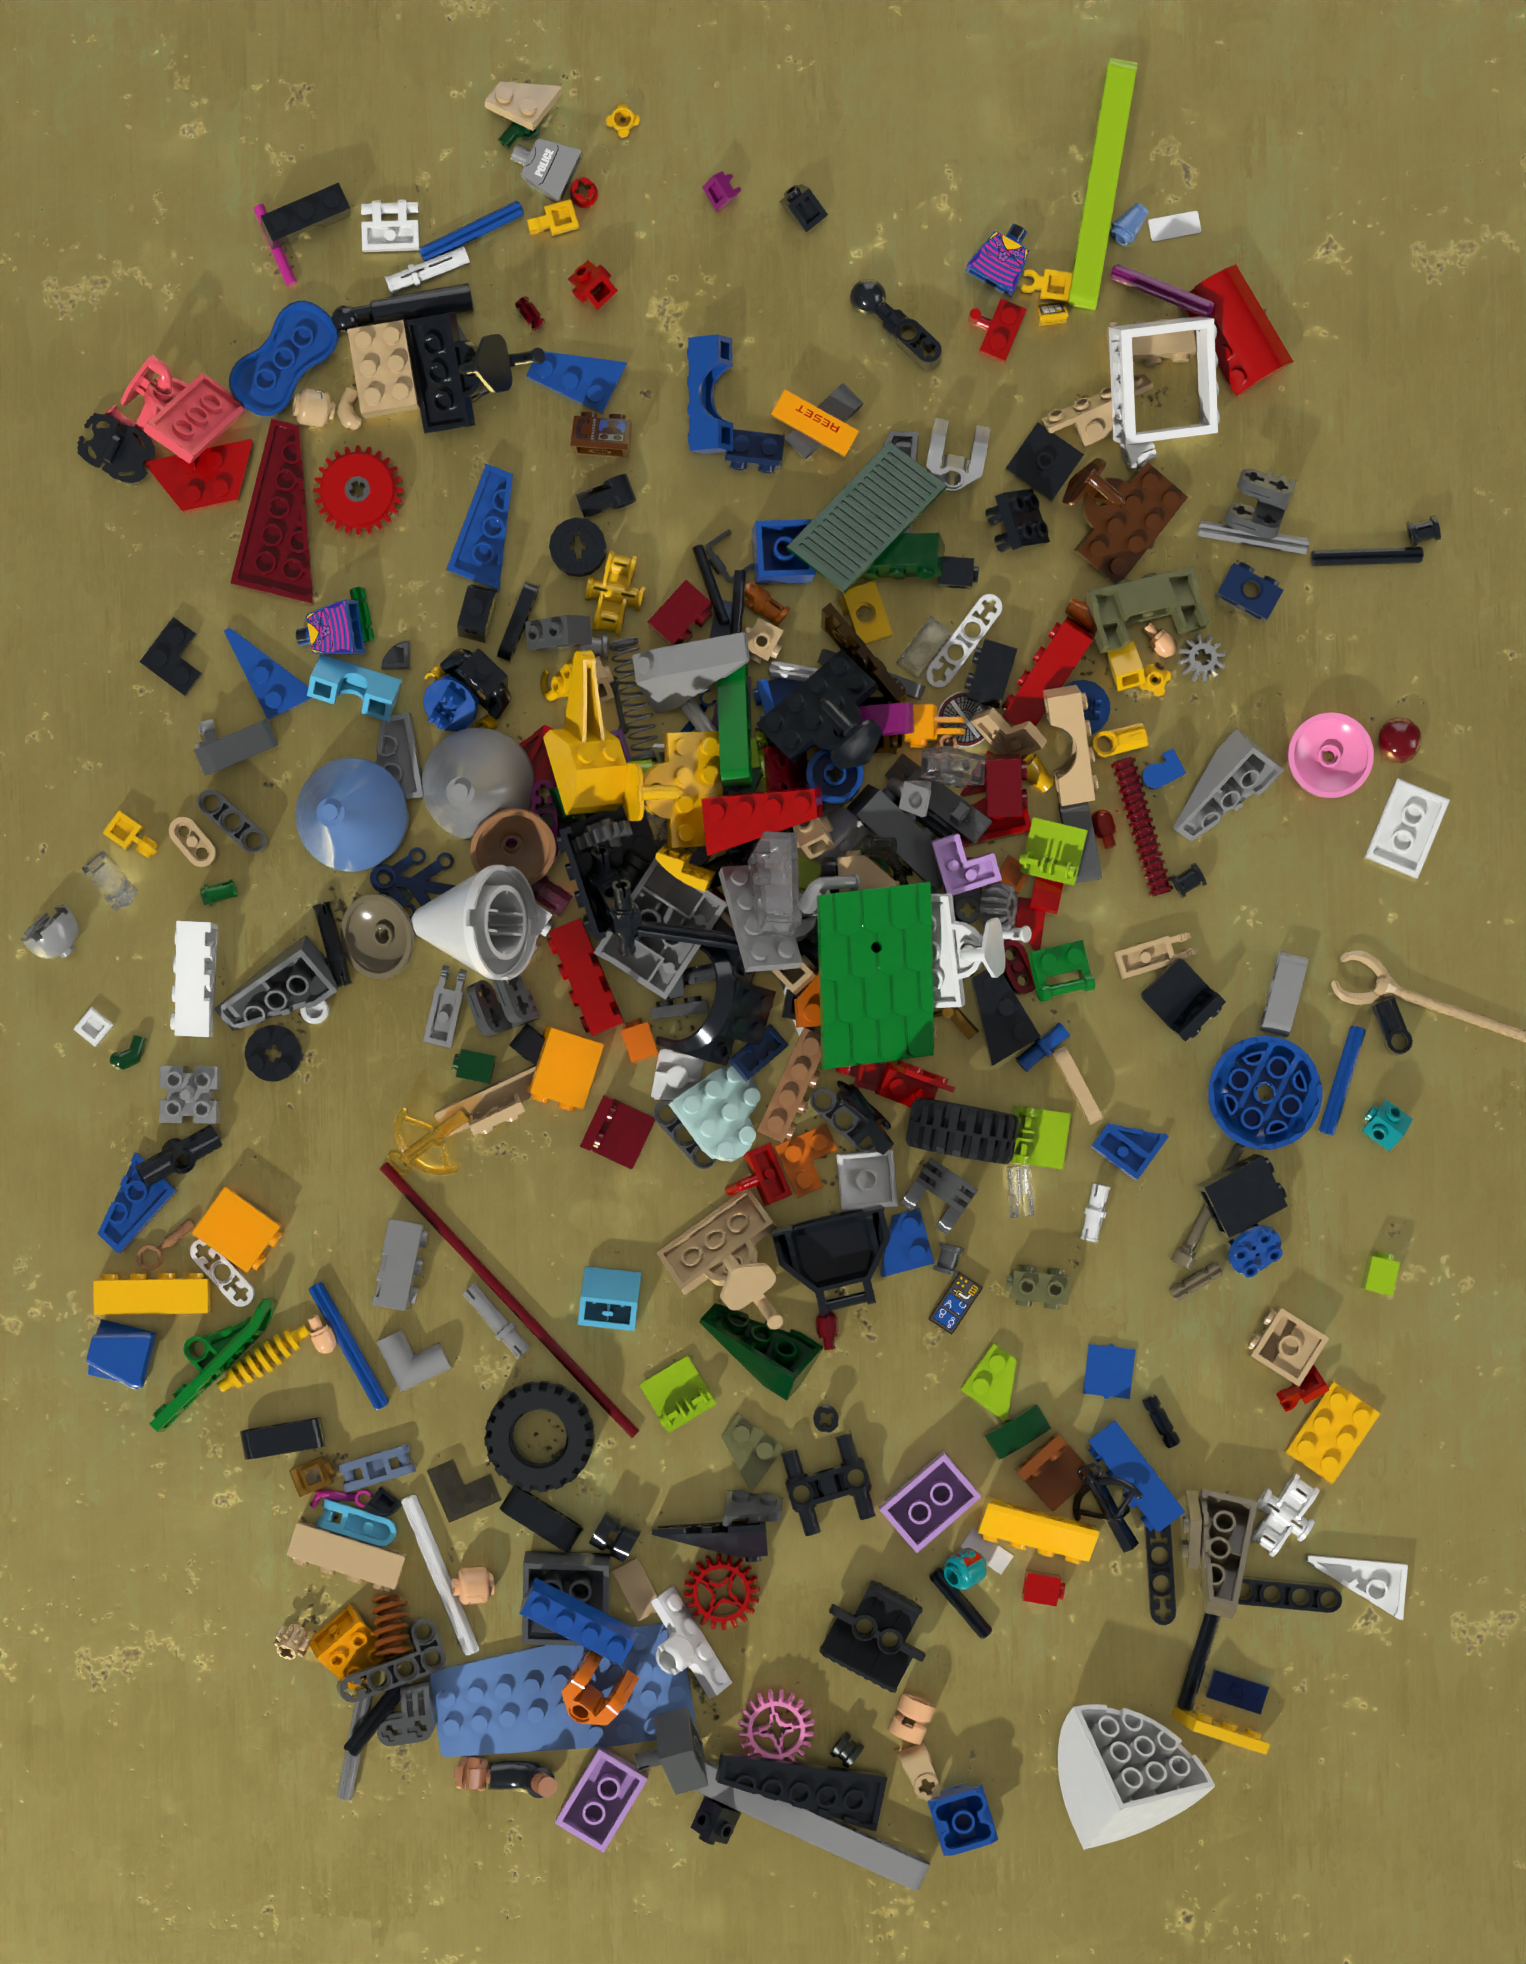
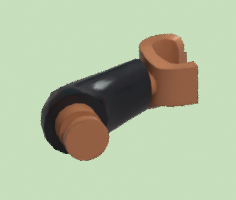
M461 1756L458 1766L454 1769V1779H456V1787L459 1789L484 1792L486 1790V1783H488V1790L518 1791L527 1793L534 1798L551 1797L557 1790V1782L553 1773L536 1762L490 1763L489 1769H487L488 1762L486 1758Z

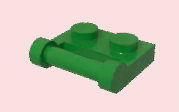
M1083 940L1027 953L1037 996L1041 1002L1051 1000V997L1078 990L1087 992L1095 989V980L1090 972ZM1077 970L1080 978L1050 986L1046 982L1047 977Z

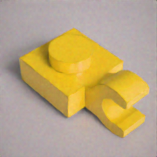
M571 199L544 206V216L527 220L530 235L542 232L550 228L552 236L579 228Z

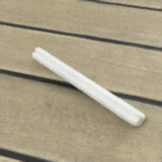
M410 1495L401 1500L405 1514L462 1652L465 1656L474 1654L479 1650L474 1633L458 1595L453 1596L452 1580L416 1495Z

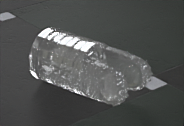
M1031 1165L1006 1167L1010 1218H1017L1019 1216V1195H1022L1025 1216H1034L1035 1214Z

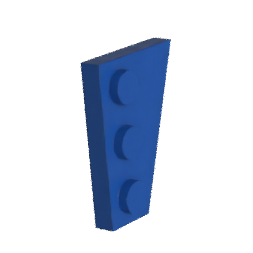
M137 1152L134 1153L131 1159L132 1163L126 1176L124 1175L120 1183L121 1187L114 1202L111 1203L97 1233L119 1254L178 1191L165 1178L146 1188L135 1169V1165L145 1161Z

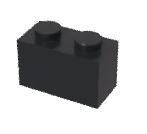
M988 639L984 640L982 648L976 646L972 663L977 664L974 673H968L964 689L969 690L967 700L997 709L1000 708L1017 648Z

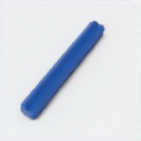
M514 201L420 247L419 252L426 262L523 216L524 210L519 201Z
M1351 1026L1319 1128L1321 1133L1327 1135L1335 1134L1366 1031L1364 1028Z

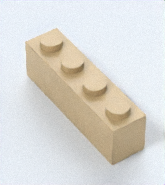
M299 1520L295 1525L286 1556L292 1557L291 1562L308 1566V1563L319 1566V1571L330 1575H335V1572L346 1574V1579L362 1584V1581L365 1580L374 1583L373 1588L389 1592L390 1589L395 1590L398 1586L407 1553L367 1543Z

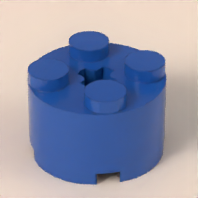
M820 749L812 756L807 766L806 780L807 784H809L808 787H821L822 802L836 805L851 800L861 788L864 776L863 766L838 769V773L843 774V778H838L837 782H832L831 777L826 775L827 772H832L833 768H837L831 759L832 751Z

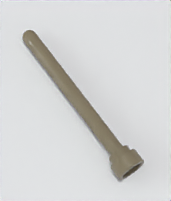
M1239 1143L1234 1145L1222 1171L1239 1162L1245 1150L1244 1145ZM1204 1205L1184 1247L1180 1246L1178 1251L1175 1250L1171 1261L1189 1270L1192 1269L1196 1261L1194 1259L1196 1255L1194 1250L1211 1218L1206 1205Z

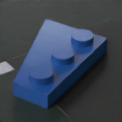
M545 352V361L540 365L532 363L526 378L603 415L627 366V362Z

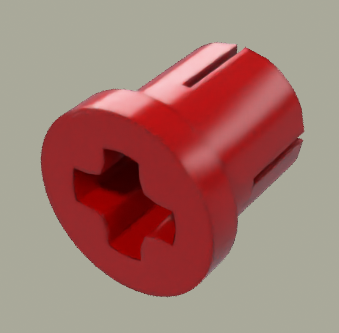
M585 177L579 178V180L576 179L570 189L571 201L579 208L593 206L598 199L596 185ZM584 186L588 190L587 199L579 193V187Z

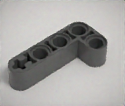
M422 1617L412 1620L409 1624L410 1627H408V1635H410L413 1650L344 1675L339 1679L336 1686L339 1696L347 1702H358L441 1670L446 1663V1654L434 1623ZM423 1623L427 1624L429 1627L427 1637L418 1639L415 1633L417 1626ZM434 1650L438 1653V1661L436 1664L428 1666L425 1663V1655L429 1651ZM402 1661H410L412 1666L410 1673L406 1676H401L398 1673L399 1664ZM376 1671H383L385 1674L384 1682L379 1686H374L371 1683L372 1674ZM361 1676H363L364 1683L369 1688L365 1691V1687L359 1686L354 1689L353 1695L344 1692L348 1688L347 1683L350 1681L354 1685L363 1683L360 1679Z

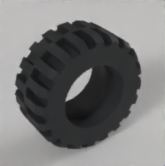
M917 1097L911 1106L906 1142L910 1147L940 1154L1009 1164L1014 1155L1019 1120L1013 1114Z
M550 1381L527 1382L511 1389L497 1402L491 1411L486 1423V1435L484 1437L485 1446L488 1451L487 1456L489 1461L495 1466V1471L498 1475H502L507 1479V1483L512 1486H519L522 1490L528 1492L535 1490L538 1493L547 1492L551 1489L557 1490L568 1482L573 1481L586 1466L594 1445V1424L585 1403L583 1404L579 1396L567 1390L565 1386L552 1384ZM547 1410L554 1413L563 1422L567 1434L566 1444L561 1454L555 1459L545 1463L531 1462L522 1457L515 1448L513 1441L514 1427L519 1418L527 1412Z

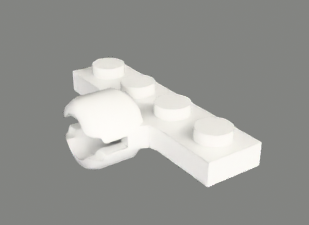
M675 1587L667 1588L650 1602L669 1633L668 1639L657 1647L656 1661L659 1667L666 1673L673 1675L689 1667L708 1698L711 1699L732 1684V1681Z

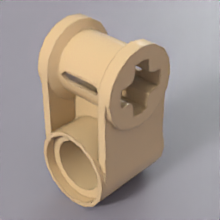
M924 1741L921 1745L916 1744L899 1751V1758L917 1796L924 1800L936 1797L940 1789L939 1781ZM923 1779H927L928 1782H934L931 1785L930 1792H926L924 1788L919 1789L922 1786Z

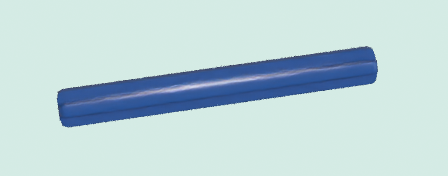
M322 1282L314 1284L309 1288V1292L329 1328L331 1327L340 1348L373 1407L376 1410L388 1405L389 1400Z

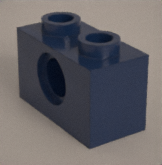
M1240 562L1239 565L1233 563L1214 596L1262 622L1267 621L1283 592V589L1278 587L1280 583L1266 575L1264 578L1254 574V568L1243 562ZM1244 584H1254L1258 590L1257 596H1246L1243 591Z

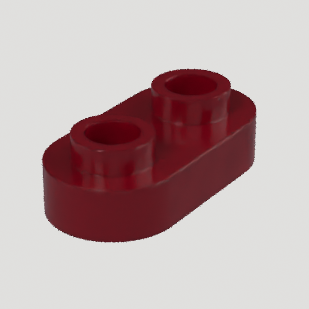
M1005 941V953L1007 950L1011 951L1013 958L1009 960L1005 956L1006 962L1003 975L1014 993L1018 995L1028 994L1035 989L1028 954L1019 941ZM1019 976L1025 979L1024 986L1018 983L1017 979Z

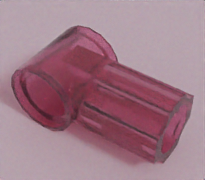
M546 875L530 885L535 900L558 916H561L573 898L570 893L552 883Z

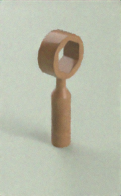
M188 1218L166 1236L164 1242L159 1247L146 1245L140 1248L136 1256L138 1265L147 1271L158 1268L163 1261L162 1251L166 1247H172L184 1235L196 1227L194 1222ZM147 1249L157 1252L158 1262L152 1267L143 1264L141 1254Z

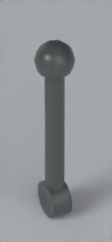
M613 676L614 682L609 684L613 689L620 723L618 729L622 728L623 733L627 734L629 728L625 727V719L618 693L619 684L615 682L618 677Z

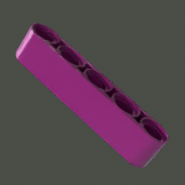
M913 703L858 707L863 715V722L869 719L874 720L882 731L881 736L914 733Z

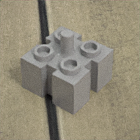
M160 1065V1088H167V1099L159 1100V1123H186L187 1116H193V1123H220L221 1100H214V1089H221L222 1066H195L194 1073H188V1066Z

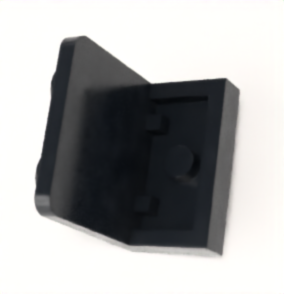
M1182 958L1175 959L1141 993L1142 1000L1185 1042L1195 1037L1201 1031V1026L1208 1019L1217 1016L1222 1006L1226 1003Z

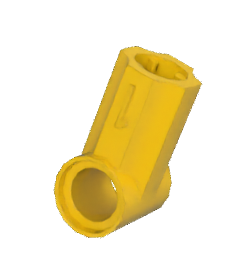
M1141 722L1110 731H1101L1091 739L1089 747L1092 746L1095 758L1106 759L1113 755L1147 747V734ZM1099 738L1109 741L1110 750L1108 752H1102L1098 749L1097 740Z

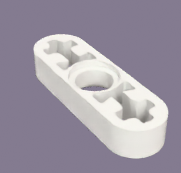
M200 1239L196 1240L190 1248V1255L196 1264L232 1304L239 1307L250 1304L255 1297L253 1285L231 1261L211 1247L208 1251L209 1255L215 1258L218 1254L221 1259L215 1261L210 1269H208L206 1264L211 1261L206 1256L198 1257L197 1255L200 1251L197 1246L199 1244L206 1246L207 1244ZM219 1264H225L230 1268L231 1274L227 1280L222 1281L215 1276V1268ZM235 1276L240 1279L235 1284L240 1289L244 1287L248 1289L246 1293L248 1299L246 1301L243 1298L239 1300L235 1298L237 1291L233 1286L229 1290L225 1288V1285L231 1283Z

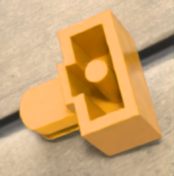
M913 704L914 733L903 734V743H910V748H927L928 743L937 741V736L946 734L952 736L965 735L964 728H937V725L965 724V717H937V706H933V704Z

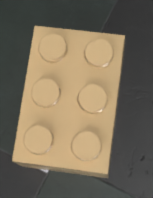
M400 320L347 329L362 416L370 418L420 409L404 321Z

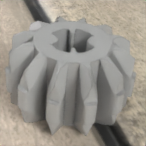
M1197 634L1195 636L1196 645L1188 638L1185 643L1189 649L1181 647L1178 651L1180 654L1187 656L1177 661L1178 665L1187 664L1188 666L1182 671V674L1186 675L1193 671L1191 681L1193 682L1197 680L1199 674H1201L1203 683L1208 681V673L1213 678H1216L1219 674L1215 668L1224 669L1225 664L1217 659L1226 657V652H1216L1222 643L1217 642L1214 646L1210 645L1213 639L1211 635H1208L1205 643H1203L1201 634ZM1198 651H1202L1203 656H1208L1209 660L1204 663L1205 665H1202L1201 661L1195 660V657L1199 655Z
M993 883L986 885L985 889H983L982 898L979 900V910L981 913L980 920L984 928L986 922L991 918H999L1002 931L1010 930L1012 925H1014L1015 916L1018 914V903L1016 901L1017 894L1013 886Z

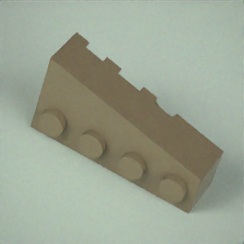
M1201 1489L1199 1494L1202 1516L1200 1556L1204 1612L1232 1619L1238 1607L1258 1502Z

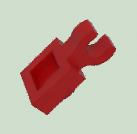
M871 1063L840 1067L836 1069V1072L855 1077L854 1086L876 1092L886 1065Z
M1313 1365L1300 1386L1291 1382L1292 1386L1280 1390L1276 1393V1396L1285 1412L1292 1410L1300 1399H1302L1304 1404H1307L1330 1390L1315 1365Z

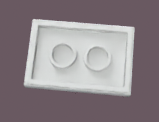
M1397 778L1364 858L1418 879L1450 800Z

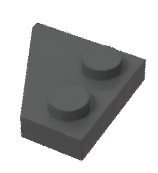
M744 1490L727 1491L723 1526H732V1519L746 1518L747 1524L762 1521H781L783 1497H777L771 1493H764L762 1495L751 1494Z

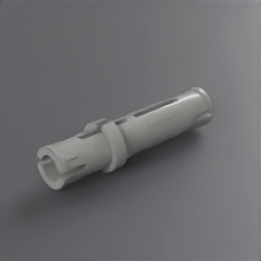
M476 1282L462 1293L497 1334L495 1336L498 1341L502 1340L516 1356V1359L531 1348L514 1329L516 1327L514 1323H509L477 1286Z

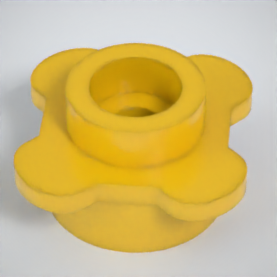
M624 103L618 104L617 109L614 110L612 115L606 118L607 126L617 130L618 135L622 138L627 137L631 128L640 123L639 116L633 114ZM625 118L626 121L621 123L620 119Z
M1148 664L1144 669L1145 684L1139 685V688L1153 692L1155 696H1162L1165 693L1164 687L1166 682L1171 679V673L1168 670L1162 671L1157 669L1154 664ZM1154 677L1157 678L1156 683L1152 681Z

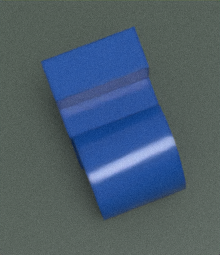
M1173 748L1161 755L1163 763L1151 764L1143 770L1141 780L1146 788L1158 789L1186 774Z

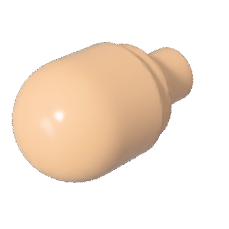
M1149 622L1142 629L1150 637L1148 642L1159 656L1167 658L1175 654L1177 642L1167 630L1163 628L1158 630L1152 622Z
M318 1315L310 1317L308 1322L313 1329L310 1331V1338L315 1348L324 1354L332 1352L337 1345V1340L331 1327L329 1328L328 1324H322Z

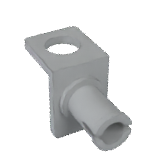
M891 778L888 781L886 789L895 797L901 798L899 809L920 817L927 815L931 796V781H901L898 778Z

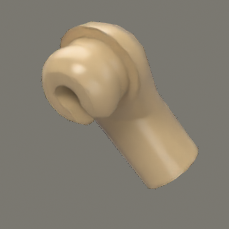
M346 387L337 406V413L341 424L345 428L356 430L362 422L361 417L356 415L353 408L358 393L356 390Z

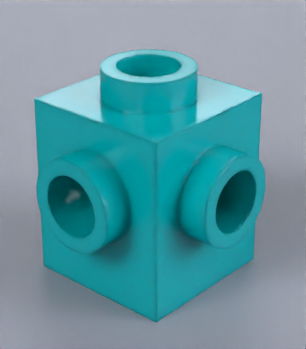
M1385 1099L1378 1107L1373 1105L1366 1113L1364 1119L1367 1122L1362 1132L1390 1151L1405 1135L1413 1119Z

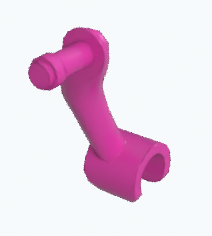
M319 1489L315 1491L316 1496L310 1502V1506L315 1508L320 1498L323 1497L330 1500L353 1501L358 1506L365 1507L366 1504L360 1501V1494L365 1493L369 1497H373V1494L368 1489H362L358 1493Z

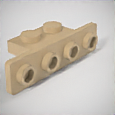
M1145 374L1133 375L1134 396L1153 388L1152 382ZM1111 386L1102 389L1099 394L1090 398H1081L1075 401L1074 405L1050 412L1047 417L1041 419L1044 427H1046L1049 433H1053L1075 423L1084 446L1112 435Z
M533 1065L435 1111V1118L444 1136L449 1137L470 1127L473 1135L478 1133L486 1134L496 1127L495 1125L504 1121L511 1122L518 1119L521 1113L525 1112L523 1102L532 1097V1093L526 1091V1087L531 1084L536 1066Z

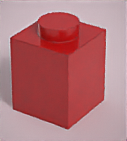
M1026 1569L1021 1598L1026 1602L1057 1607L1058 1600H1063L1065 1583H1061L1062 1578L1060 1575Z

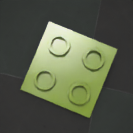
M1033 817L1025 853H1022L1019 859V864L1022 865L1020 873L1075 886L1088 830Z
M1015 1105L1013 1115L1018 1117L1019 1127L1013 1159L1010 1162L1063 1170L1071 1113Z
M688 1355L639 1384L658 1415L659 1421L668 1433L717 1404Z

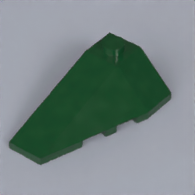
M717 1303L699 1321L764 1387L786 1401L801 1386L823 1350L822 1345L799 1331L791 1329L790 1332L781 1329H770L767 1325V1320L764 1324L749 1319L746 1313L730 1310L728 1307Z

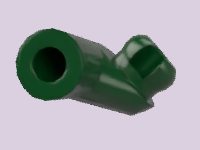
M512 122L499 137L498 142L506 149H509L516 139L536 137L540 131L539 125L532 131Z

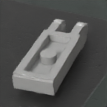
M442 966L438 987L435 986L423 1042L452 1048L464 995L462 990L467 970L460 969L458 972L454 991L445 989L450 970L449 966Z

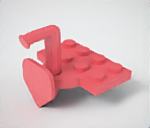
M151 354L127 386L120 401V404L126 406L139 394L144 396L145 405L136 423L117 409L116 404L104 415L117 419L119 421L117 426L119 427L123 423L140 429L190 464L245 413L246 408L236 400L231 392L203 372L189 385L179 379L172 378L168 366ZM155 373L160 375V377L152 379ZM134 432V435L139 440H141V438Z

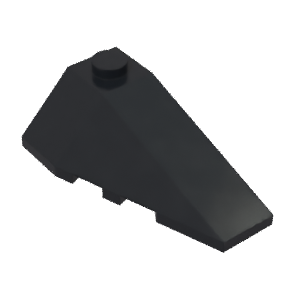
M746 1520L732 1521V1526H723V1521L652 1526V1535L738 1558H745V1562L762 1561V1556H768L766 1521L747 1524Z

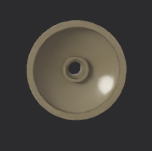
M369 894L356 899L346 910L341 924V943L349 962L358 972L369 978L385 979L400 973L409 963L414 949V930L406 910L395 899L383 894Z

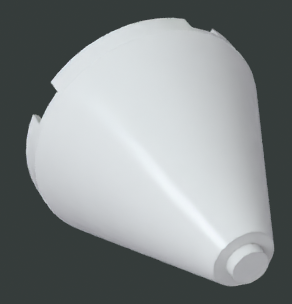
M490 865L418 908L414 912L411 922L417 936L491 980H510L517 977L526 968L532 957L537 936L531 935V919H538L532 888L523 873L513 866Z

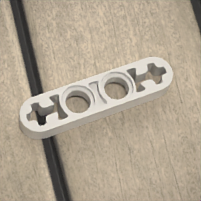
M986 594L978 600L931 663L926 672V680L931 687L941 689L949 684L999 617L1002 611V603L997 596ZM992 600L995 602L994 608L997 611L996 613L989 612L984 620L989 621V623L985 626L981 619L972 615L974 612H977L980 616L985 608L982 603L984 601L989 603ZM970 622L977 623L981 629L979 636L975 638L968 637L964 632L965 625ZM952 645H958L964 651L963 657L958 661H953L948 657L947 650ZM943 657L947 664L956 668L951 671L948 667L943 675L946 680L944 682L939 680L936 683L932 680L934 675L931 671L933 669L935 671L940 670L944 663L939 662V659Z

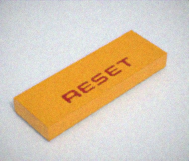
M787 390L783 391L771 413L772 417L846 457L859 433L857 429Z

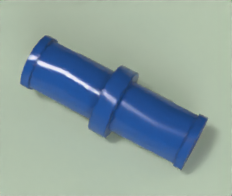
M1058 1022L1055 1027L1043 1037L1036 1039L1031 1047L1015 1059L1023 1070L1028 1072L1045 1056L1047 1058L1051 1056V1051L1069 1038L1070 1034Z

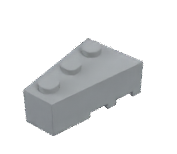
M395 1218L389 1219L382 1250L381 1267L377 1274L375 1297L373 1296L371 1305L406 1311L410 1308L411 1303L416 1304L418 1287L414 1286L415 1276H421L423 1259L419 1258L420 1248L426 1247L428 1231L424 1230L425 1224Z

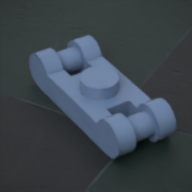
M400 1445L338 1464L339 1473H343L345 1479L343 1484L345 1492L415 1472V1465L410 1462L408 1455L410 1452L409 1445ZM397 1457L400 1467L392 1469L389 1459ZM361 1467L364 1478L356 1480L354 1469Z

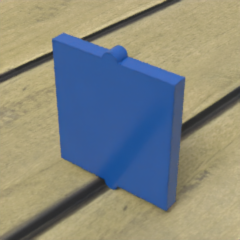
M1088 1344L1083 1394L1100 1395L1105 1399L1109 1397L1130 1399L1135 1349L1115 1347L1114 1344L1109 1346Z

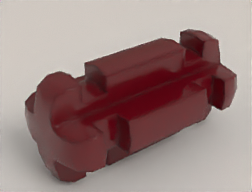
M524 296L515 303V306L520 308L521 315L528 324L532 325L531 328L535 331L544 325L545 320L540 318L539 311L532 302H528L529 298Z

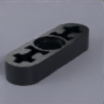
M530 581L525 582L500 644L497 657L511 662L526 626L525 622L528 621L536 601L540 585Z

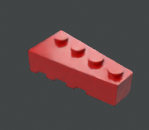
M1067 616L1062 625L1056 622L1048 635L1052 639L1048 647L1044 648L1041 646L1032 659L1036 662V665L1031 672L1025 670L1016 683L1021 688L1015 696L1010 693L1001 708L1006 710L1002 717L1016 726L1030 721L1034 726H1037L1046 712L1043 690L1062 687L1093 641V633L1069 616Z
M821 787L716 795L701 799L707 856L823 816Z
M576 919L550 930L551 937L547 938L548 945L552 954L558 953L562 963L557 966L563 980L569 979L573 990L568 992L574 1006H580L583 1016L579 1018L585 1032H590L591 1036H596L624 1024L625 1021L599 959L594 954V947L582 919Z

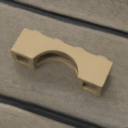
M1077 685L1043 690L1046 718L1050 725L1066 730L1072 737V751L1069 758L1061 767L1054 770L1057 798L1061 806L1094 801V791L1099 788L1096 773L1092 774L1091 764L1095 763V756L1092 746L1088 747L1087 737L1091 736V727L1089 720L1084 718L1083 710L1088 709L1085 692L1081 693Z

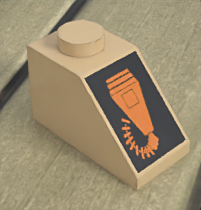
M861 850L844 851L845 857H837L838 876L858 875L860 878L858 890L900 886V882L870 855H862ZM839 889L840 892L851 891L850 889Z

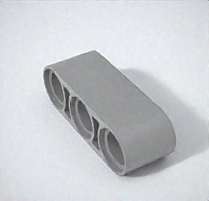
M1284 951L1279 952L1260 1023L1261 1031L1284 1037L1289 1036L1308 965V957Z

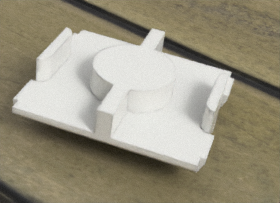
M659 1050L651 1097L662 1101L675 1100L700 1082L704 1060L687 1054L676 1053L673 1050Z

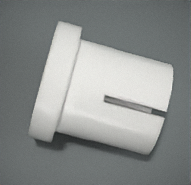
M1153 441L1128 445L1120 444L1122 458L1129 470L1135 469L1143 461L1156 458Z

